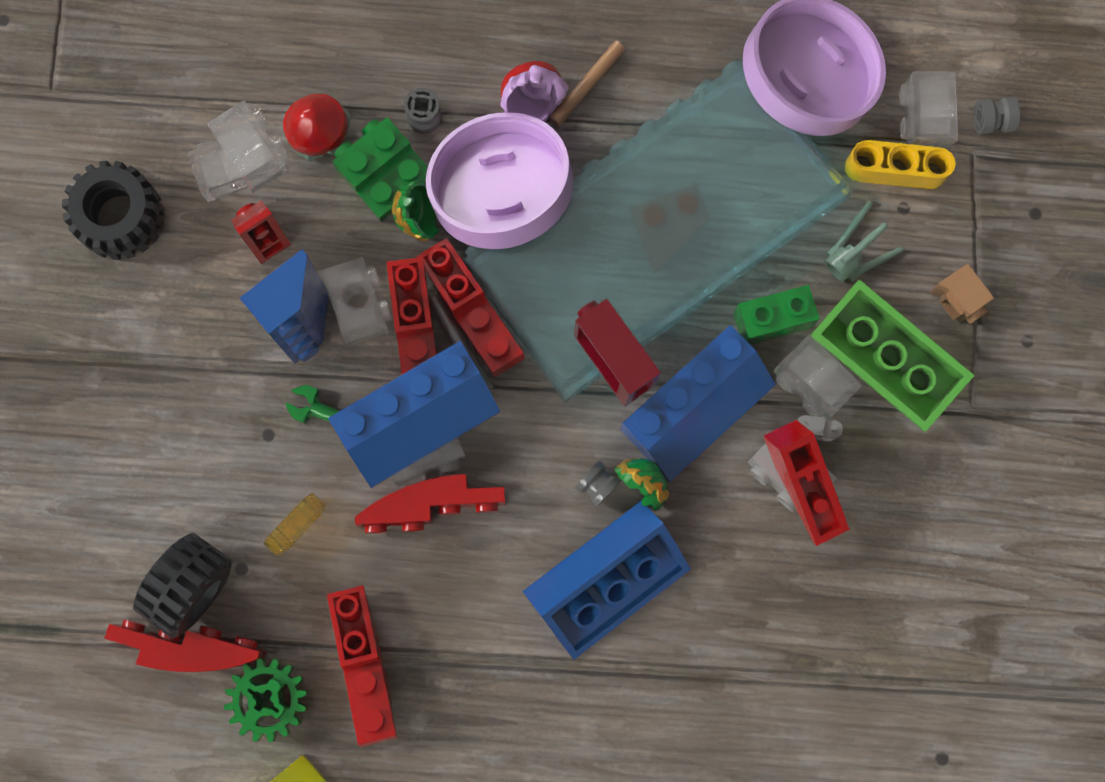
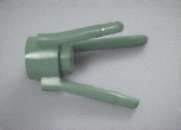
M872 201L866 202L837 243L826 252L828 258L824 263L830 273L840 282H844L847 278L853 282L861 274L904 252L903 247H898L861 266L859 265L863 261L860 253L888 228V224L885 222L855 247L847 245L844 248V245L872 208Z

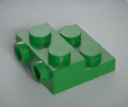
M388 117L381 122L378 119L370 121L362 130L364 136L354 144L351 141H347L340 145L334 153L336 158L332 161L338 174L380 222L392 213L393 199L398 190L414 181H421L426 185L428 169L425 162L411 148L410 142Z

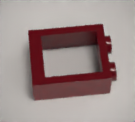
M607 298L599 304L593 300L577 312L579 318L575 320L574 337L623 406L626 407L655 387L661 372Z

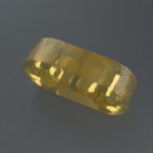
M314 493L309 494L272 531L265 540L264 545L276 557H280L322 515L327 505Z

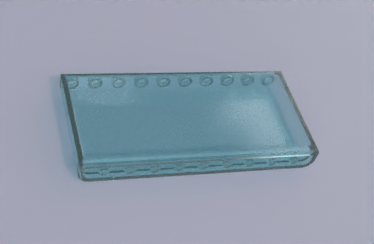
M735 59L722 70L721 73L723 75L713 82L711 79L702 82L694 90V95L686 101L681 98L671 104L666 110L667 114L657 121L653 118L645 122L638 129V134L629 141L626 138L618 141L609 150L610 154L601 161L593 159L581 169V175L574 179L572 196L565 212L545 233L527 243L511 248L483 249L470 246L465 251L467 257L463 262L483 290L485 297L565 404L603 377L574 337L575 320L579 318L577 312L593 300L599 304L607 298L641 346L644 347L839 206L853 193L852 189L808 134H803L782 125L759 105L746 82L743 61L740 62L739 59Z

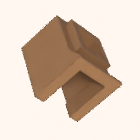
M968 263L929 291L930 294L941 298L938 300L952 320L956 319L959 323L966 319L971 324L988 312L984 306L994 299Z

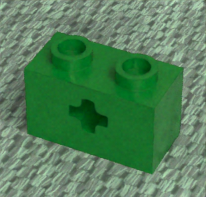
M809 284L739 303L733 312L739 334L750 345L811 329L820 319Z

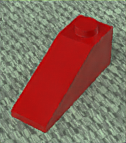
M262 200L256 204L250 203L243 206L237 212V216L231 219L235 229L260 264L291 245Z
M794 420L764 435L763 437L774 466L813 543L818 546L850 530L814 433L798 420Z

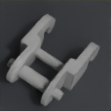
M803 415L797 419L814 433L817 441H833L843 432L842 424L836 420Z

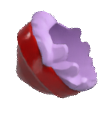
M542 61L526 62L513 68L504 77L500 87V106L505 112L525 114L545 122L552 115L556 107L562 103V99L567 95L569 86L552 64Z

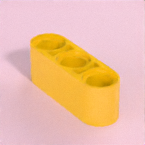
M864 140L856 144L847 157L844 166L848 177L857 182L936 189L952 174L956 162L953 154L941 147ZM857 156H864L869 159L871 167L862 166L858 162ZM892 160L902 161L906 166V170L897 169ZM928 163L939 166L942 174L933 173L928 167Z

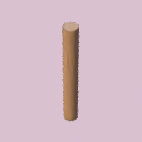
M615 40L548 118L553 125L560 127L625 51V47L619 41Z

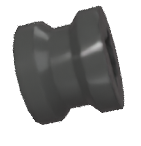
M598 461L575 488L580 493H587L591 497V503L598 507L622 480L616 475L611 476L607 473L605 465Z

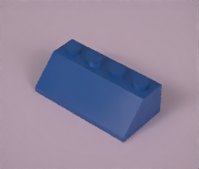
M302 249L242 295L240 299L294 364L300 360L306 362L317 354L320 349L318 346L324 341L330 292L308 255Z
M729 325L622 423L620 430L647 459L654 461L658 465L662 474L670 483L776 384L754 348L732 325Z
M459 341L328 419L370 488H373L500 413V409L462 342Z
M642 501L522 591L573 660L691 570L664 523L647 506L641 505Z

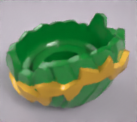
M414 181L398 190L393 199L392 213L397 227L402 232L419 241H428V239L435 238V235L439 234V229L435 225L436 214L428 197L425 183Z
M628 458L614 468L618 477L623 480L625 485L630 489H639L641 494L644 495L641 505H650L654 511L660 510L669 497L666 479L654 461L644 458Z

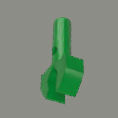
M309 385L299 386L291 391L293 394L306 397L311 407L299 409L294 405L285 403L292 418L303 424H306L308 418L314 416L330 422L328 418L340 411L320 403L318 398L320 391Z

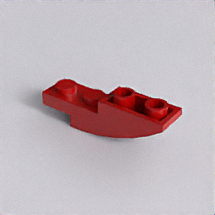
M447 238L416 256V258L423 257L426 275L494 378L526 359L523 351L488 302L483 290Z
M423 257L386 262L402 375L437 355Z
M466 474L424 480L390 493L371 504L355 516V525L359 528H365V534L387 533V526H402V532L424 531V524H433L432 509H438L439 515L461 514V508L476 507V513L498 512V506L506 505L504 487L468 489Z
M362 585L326 594L340 667L344 671L358 746L361 748L398 738L391 706L392 698L365 587Z
M123 619L122 625L109 624L104 639L140 649L136 665L174 672L226 670L257 662L258 659L265 658L266 651L256 649L257 641L236 636L234 642L220 638L222 631L200 625L199 631L186 630L183 642L181 643L182 635L171 638L160 629L158 635L144 632L145 624Z

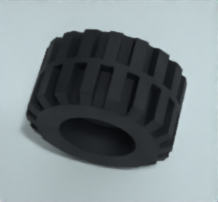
M99 161L100 167L95 168L92 164L84 167L87 173L82 176L77 173L73 177L76 183L74 186L67 185L64 191L69 198L62 199V208L67 211V213L62 215L64 222L70 226L68 228L69 231L90 251H94L103 258H106L108 255L112 260H121V254H124L130 259L136 257L134 251L138 249L144 253L149 249L146 243L149 240L155 243L159 237L155 232L156 228L162 229L164 221L159 217L160 215H165L163 205L159 202L162 199L143 174L141 175L131 165L127 168L123 162L115 161L112 166L108 161ZM116 196L130 197V209L123 220L111 226H100L98 224L99 211L106 201Z
M196 533L187 534L172 544L149 570L138 588L133 610L169 637L175 638L181 635L203 616L217 598L230 575L232 560Z

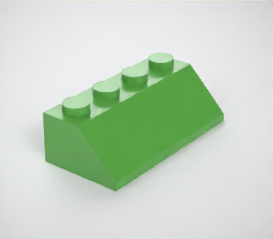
M861 280L854 284L810 335L924 432L930 428L975 376Z

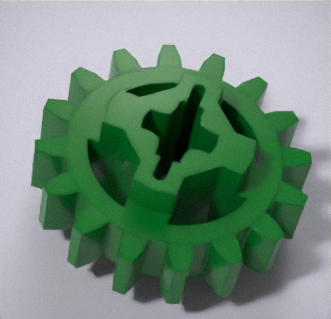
M265 658L257 660V669H254L251 664H244V676L232 675L231 679L237 685L235 688L225 689V694L233 697L231 703L224 705V710H234L235 715L228 722L230 725L239 722L242 724L239 735L244 736L252 731L254 742L260 741L263 734H266L268 742H274L277 738V731L286 737L291 734L289 724L301 725L302 721L297 716V713L308 711V706L300 703L302 697L309 695V690H299L298 685L302 683L304 677L298 676L293 678L291 676L294 670L292 664L287 665L282 670L280 669V659H273L270 667H268ZM262 674L275 675L265 685L253 680ZM287 686L291 694V705L287 704L285 700L284 690ZM272 692L270 700L274 705L262 708L261 705L264 700L260 697L259 693ZM243 695L247 697L249 710L246 713L243 708ZM269 715L281 720L272 726L259 725Z

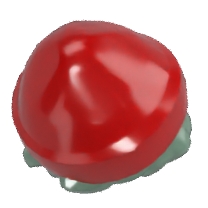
M311 94L294 102L285 113L283 120L285 141L294 153L304 157L309 162H312L315 158H322L326 153L333 155L337 148L342 145V141L348 133L351 115L336 99L329 95Z

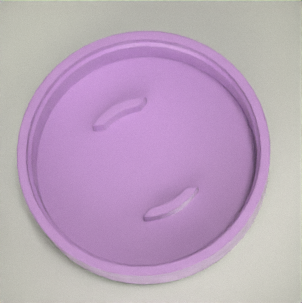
M781 0L775 3L758 21L749 34L744 46V75L756 101L776 121L803 134L827 136L848 130L857 124L876 104L885 85V59L876 36L857 14L833 0Z
M510 112L481 116L455 129L436 148L426 173L427 194L441 225L457 240L483 249L515 247L545 233L565 212L572 196L574 183L567 149L559 134L540 119Z

